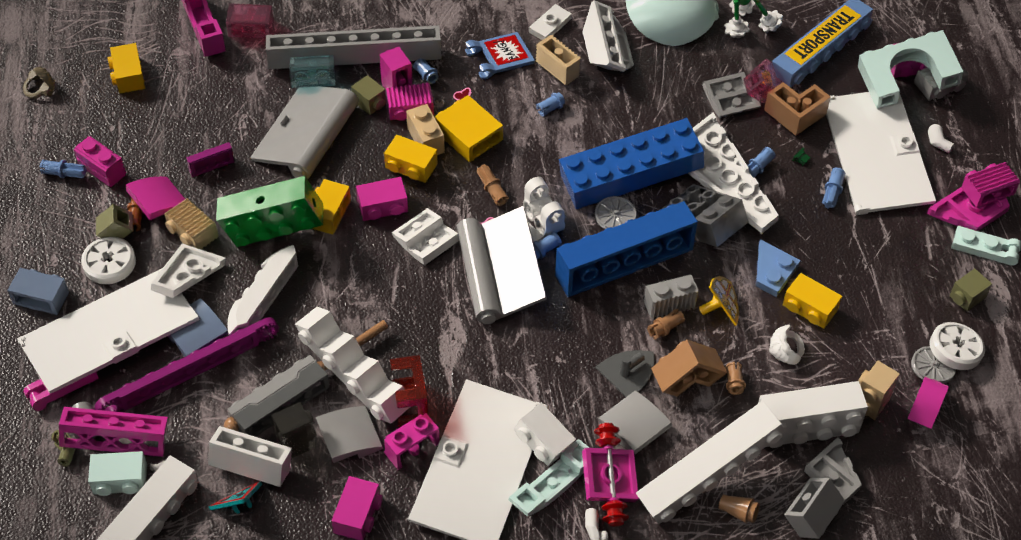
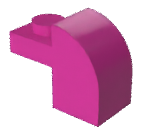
M924 377L908 419L932 429L949 386L937 380Z

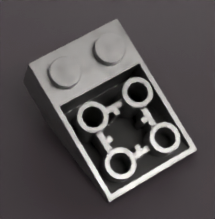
M695 184L689 186L683 193L672 199L670 203L662 208L664 209L671 204H678L684 201L698 221L695 237L701 242L715 247L721 245L749 222L742 199Z

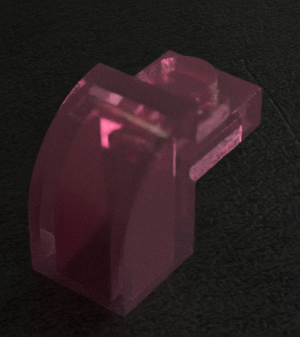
M768 59L761 62L743 79L747 94L760 102H766L768 92L783 83L781 79L777 78L773 63Z

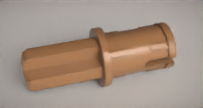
M485 164L477 168V174L484 183V190L489 192L496 206H502L508 202L509 197L502 189L501 181L495 178L490 168Z

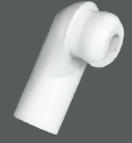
M931 125L928 129L931 145L950 153L954 143L944 139L943 128L940 125Z
M594 508L587 509L585 512V527L590 540H608V532L599 531L598 511Z

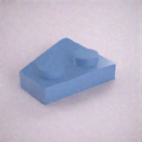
M760 240L758 245L756 287L777 297L799 267L801 260Z

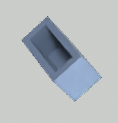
M19 268L7 290L14 305L55 315L59 313L69 294L64 278L55 274L48 275L34 269L28 270Z

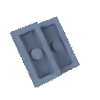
M201 298L190 304L198 315L199 320L168 335L170 341L177 345L184 357L190 355L195 350L211 345L214 341L228 334L227 328Z

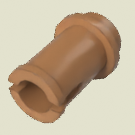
M730 362L726 365L728 378L726 388L733 395L743 393L746 388V383L742 377V365L739 362L736 364L737 369H735V362Z

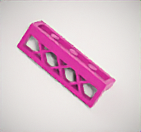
M64 407L59 422V447L120 453L143 451L144 455L163 457L168 417ZM66 432L75 433L80 438H66ZM95 435L102 436L106 440L103 442L96 441L92 437ZM127 438L132 443L122 444L119 439ZM157 441L158 447L147 446L144 442Z

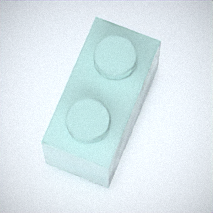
M143 451L90 454L88 483L93 494L107 496L111 493L135 494L145 485L147 462Z

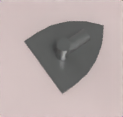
M643 350L621 352L605 359L595 368L627 397L634 391L639 393L646 386L652 375L651 368L654 366V352Z

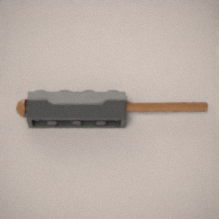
M382 320L356 337L359 346L361 347L388 328L387 323ZM311 355L298 360L291 368L283 373H278L265 385L255 388L251 394L242 400L235 401L227 409L229 418L225 420L224 427L254 437L258 436L330 388L328 374L325 372L328 368L322 361L315 362Z

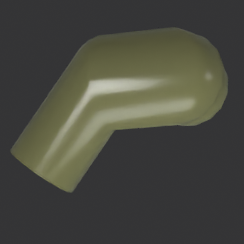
M59 430L53 432L51 439L61 451L57 462L62 466H69L76 448L59 447ZM66 433V438H71L69 434Z

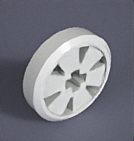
M118 237L100 238L87 246L82 254L81 263L86 276L90 280L99 284H113L130 275L135 267L136 258L132 246L126 240ZM108 258L110 260L113 259L111 262L105 261Z
M943 323L936 327L930 338V348L934 356L940 362L953 369H973L980 363L985 354V345L982 338L973 329L960 323Z

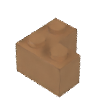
M783 82L768 92L764 110L796 136L827 114L831 97L815 84L799 95Z
M690 340L680 342L672 352L660 358L658 363L651 368L662 392L674 396H679L694 383L710 387L727 373L716 349Z

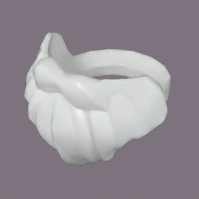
M785 325L773 333L769 352L778 361L795 365L799 363L804 354V343L797 333L790 331L791 325ZM787 337L795 341L797 353L791 350L787 343Z

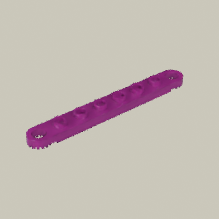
M269 317L246 328H241L223 339L214 341L205 348L195 350L178 361H173L155 372L146 374L145 377L135 382L125 384L122 388L100 398L94 408L95 410L113 412L126 411L258 346L260 342L266 341V339L270 340V337L273 338V335L276 336V332H279V326L274 318Z

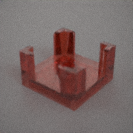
M420 355L390 359L392 371L411 368V377L392 380V382L402 385L405 389L395 392L397 408L416 406L417 414L399 416L397 418L399 428L419 415L428 414L427 394Z

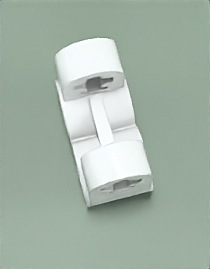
M534 177L525 185L523 205L528 218L534 221L536 230L544 237H547L552 232L557 233L565 229V212L558 202H552L548 194L549 188L542 177Z

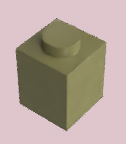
M368 75L351 86V91L359 98L358 106L369 115L382 109L386 104L385 89Z
M112 204L96 217V236L99 238L118 237L123 239L133 231L132 212L115 204Z
M974 268L954 283L950 297L957 305L969 311L987 297L992 283Z

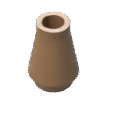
M725 494L722 495L719 503L720 510L731 514L745 523H748V521L754 523L760 508V503L755 502L754 498L728 496Z

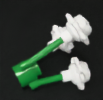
M732 0L729 6L733 8L734 17L733 20H729V23L724 25L726 28L725 33L730 34L733 38H741L745 33H748L749 23L743 22L739 15L745 16L746 13H752V8L755 4L763 13L760 18L759 28L763 29L765 33L776 31L782 24L783 15L779 14L777 10L773 12L766 11L759 0Z

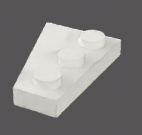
M182 243L151 282V291L174 298L225 266L226 258Z

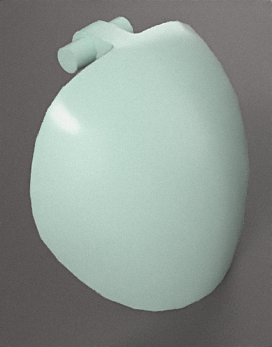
M626 0L628 14L636 28L646 37L664 45L679 46L689 43L706 33L714 21L719 18V7L716 0Z

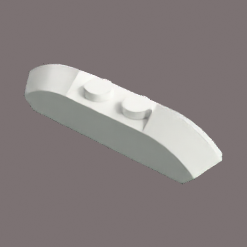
M294 245L280 249L262 263L261 267L263 269L257 272L255 281L250 288L247 287L242 298L235 301L228 316L229 335L262 319L298 267Z

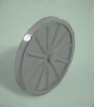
M617 196L601 200L595 209V219L604 229L616 227L631 219L634 220L637 215L635 206L629 200Z
M930 346L918 349L911 360L915 374L922 380H924V377L945 384L951 381L956 373V369L946 366L934 356Z

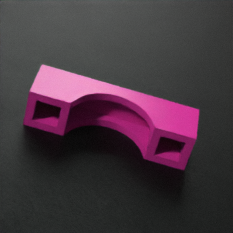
M181 0L204 56L207 57L225 52L222 31L217 20L213 19L207 0Z

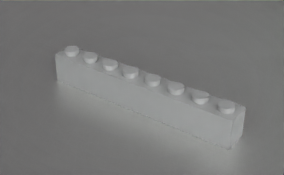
M439 25L266 35V55L269 69L380 63L379 54L396 47L401 48L409 61H416L420 58L425 60L441 59Z

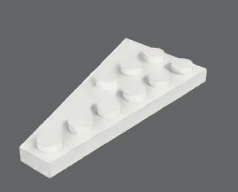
M712 113L693 127L704 150V168L689 172L688 174L705 188L742 199L748 223L762 234L778 221L779 215L767 196L760 190L759 183L755 177H752L745 161L734 144L727 138L726 131L723 127H720L715 114Z

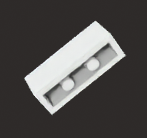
M219 426L209 441L208 465L281 487L290 471L292 448Z

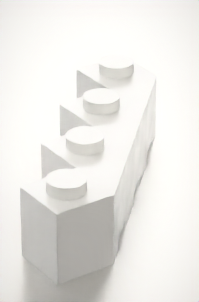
M316 307L295 324L299 331V339L322 360L329 370L334 372L353 395H356L376 419L392 423L413 405L404 387L388 380L379 361L364 355L355 336L341 331L330 311Z

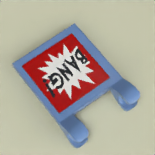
M518 32L482 41L468 40L466 42L467 48L465 52L468 56H473L482 50L490 63L480 65L479 68L482 72H479V76L481 79H488L495 73L535 63L533 56Z

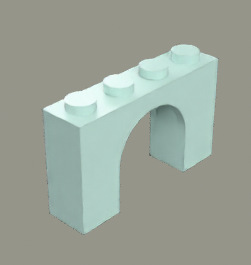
M943 30L930 32L925 36L915 39L910 38L895 45L890 44L875 51H866L859 55L858 69L877 109L898 103L900 90L891 73V69L900 62L917 61L927 66L939 90L961 84L963 70Z

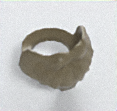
M41 66L35 67L28 73V78L23 85V92L30 99H37L42 95L51 97L54 92L55 80L45 68ZM41 78L44 83L35 93H29L28 85L30 81Z

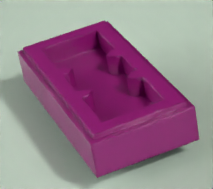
M229 142L186 157L192 177L235 162Z

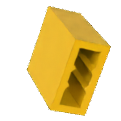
M469 95L461 100H457L452 106L444 111H440L434 117L444 134V140L468 162H471L503 140V125Z

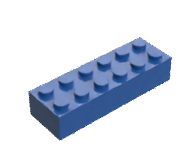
M688 118L561 158L559 159L560 173L575 209L598 203L607 197L619 196L704 168V150Z
M683 201L678 204H671L662 210L650 212L643 217L628 220L616 227H609L597 234L587 235L578 241L563 244L557 248L555 277L566 296L570 297L692 251L698 221Z

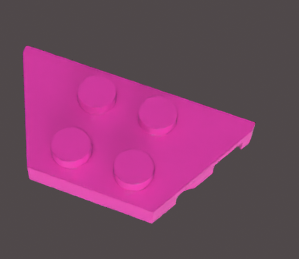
M960 187L931 206L928 214L953 225L979 231L1008 212L1010 205L1007 198H1003L1002 200L999 199L976 208Z

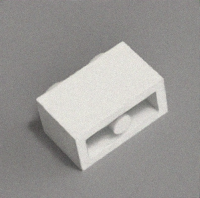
M542 402L524 415L514 428L518 438L522 442L527 443L534 451L535 456L547 466L556 461L561 456V453L576 440Z

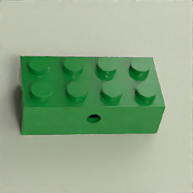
M302 176L217 198L216 221L236 247L245 246L323 226V202L307 178Z

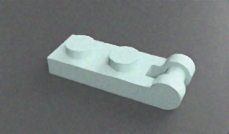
M957 226L951 249L1008 265H1016L1019 260L1018 252L1021 251V241L1018 239L1008 240Z

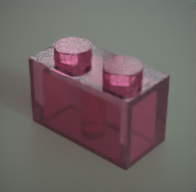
M229 4L226 18L228 37L266 39V35L272 34L274 23L272 5Z

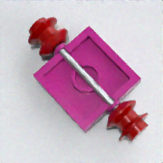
M602 423L599 425V428L594 430V433L600 436L595 441V444L601 448H585L582 451L586 500L608 501L601 507L603 511L607 512V516L603 517V521L608 523L609 526L616 527L623 525L624 521L629 519L628 515L623 514V510L628 507L624 502H636L639 499L636 494L638 487L634 450L614 449L621 442L620 438L615 437V434L620 429L614 426L613 423Z

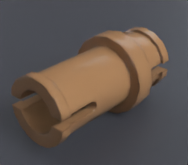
M675 309L665 317L655 319L653 324L647 328L649 335L653 339L668 335L671 329L685 321L684 315L679 309Z

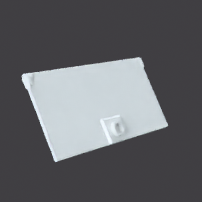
M869 92L835 97L834 95L830 96L826 116L842 169L846 173L845 179L855 213L861 215L868 214V212L935 204L936 199L900 93L898 103L878 109Z
M162 269L17 338L18 343L50 394L112 363L116 364L138 353L140 349L199 320L198 315L182 293L172 298L151 291V282Z
M466 379L408 521L461 540H499L512 507V503L508 499L518 490L533 451L527 443L522 442L518 438L514 428L519 420L536 407L539 402H533Z

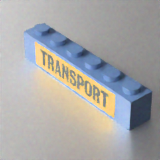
M848 0L772 61L769 76L780 84L784 82L790 88L795 84H800L807 74L813 73L818 65L823 61L827 62L834 52L840 51L849 40H854L860 31L866 30L870 26L873 9L860 0Z

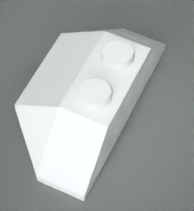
M594 0L591 3L583 29L589 62L608 70L624 72L634 65L626 33L618 19L613 15L612 8Z

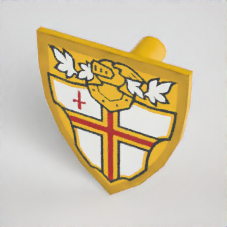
M715 277L709 286L710 291L713 293V298L710 302L700 306L699 310L702 315H705L722 307L734 326H736L739 319V308L733 285L725 277Z

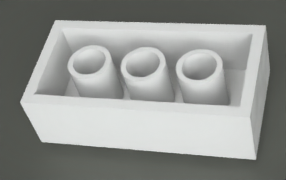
M859 381L761 395L758 402L759 404L761 401H764L782 424L785 431L777 443L766 446L771 448H777L789 443L802 444L816 439L823 441L836 436H853L859 433L868 408Z

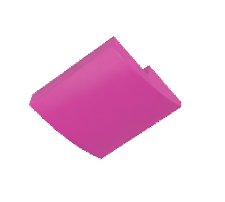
M149 177L126 184V191L149 220L165 214L185 200L168 177Z

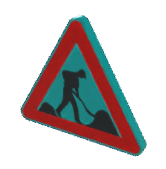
M261 481L209 505V509L213 510L231 506L233 511L239 514L240 511L236 505L244 502L247 507L251 508L252 504L249 498L262 485Z

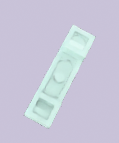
M580 439L576 440L561 453V458L530 485L526 482L508 500L526 516L540 511L564 493L584 473L582 451L589 447Z

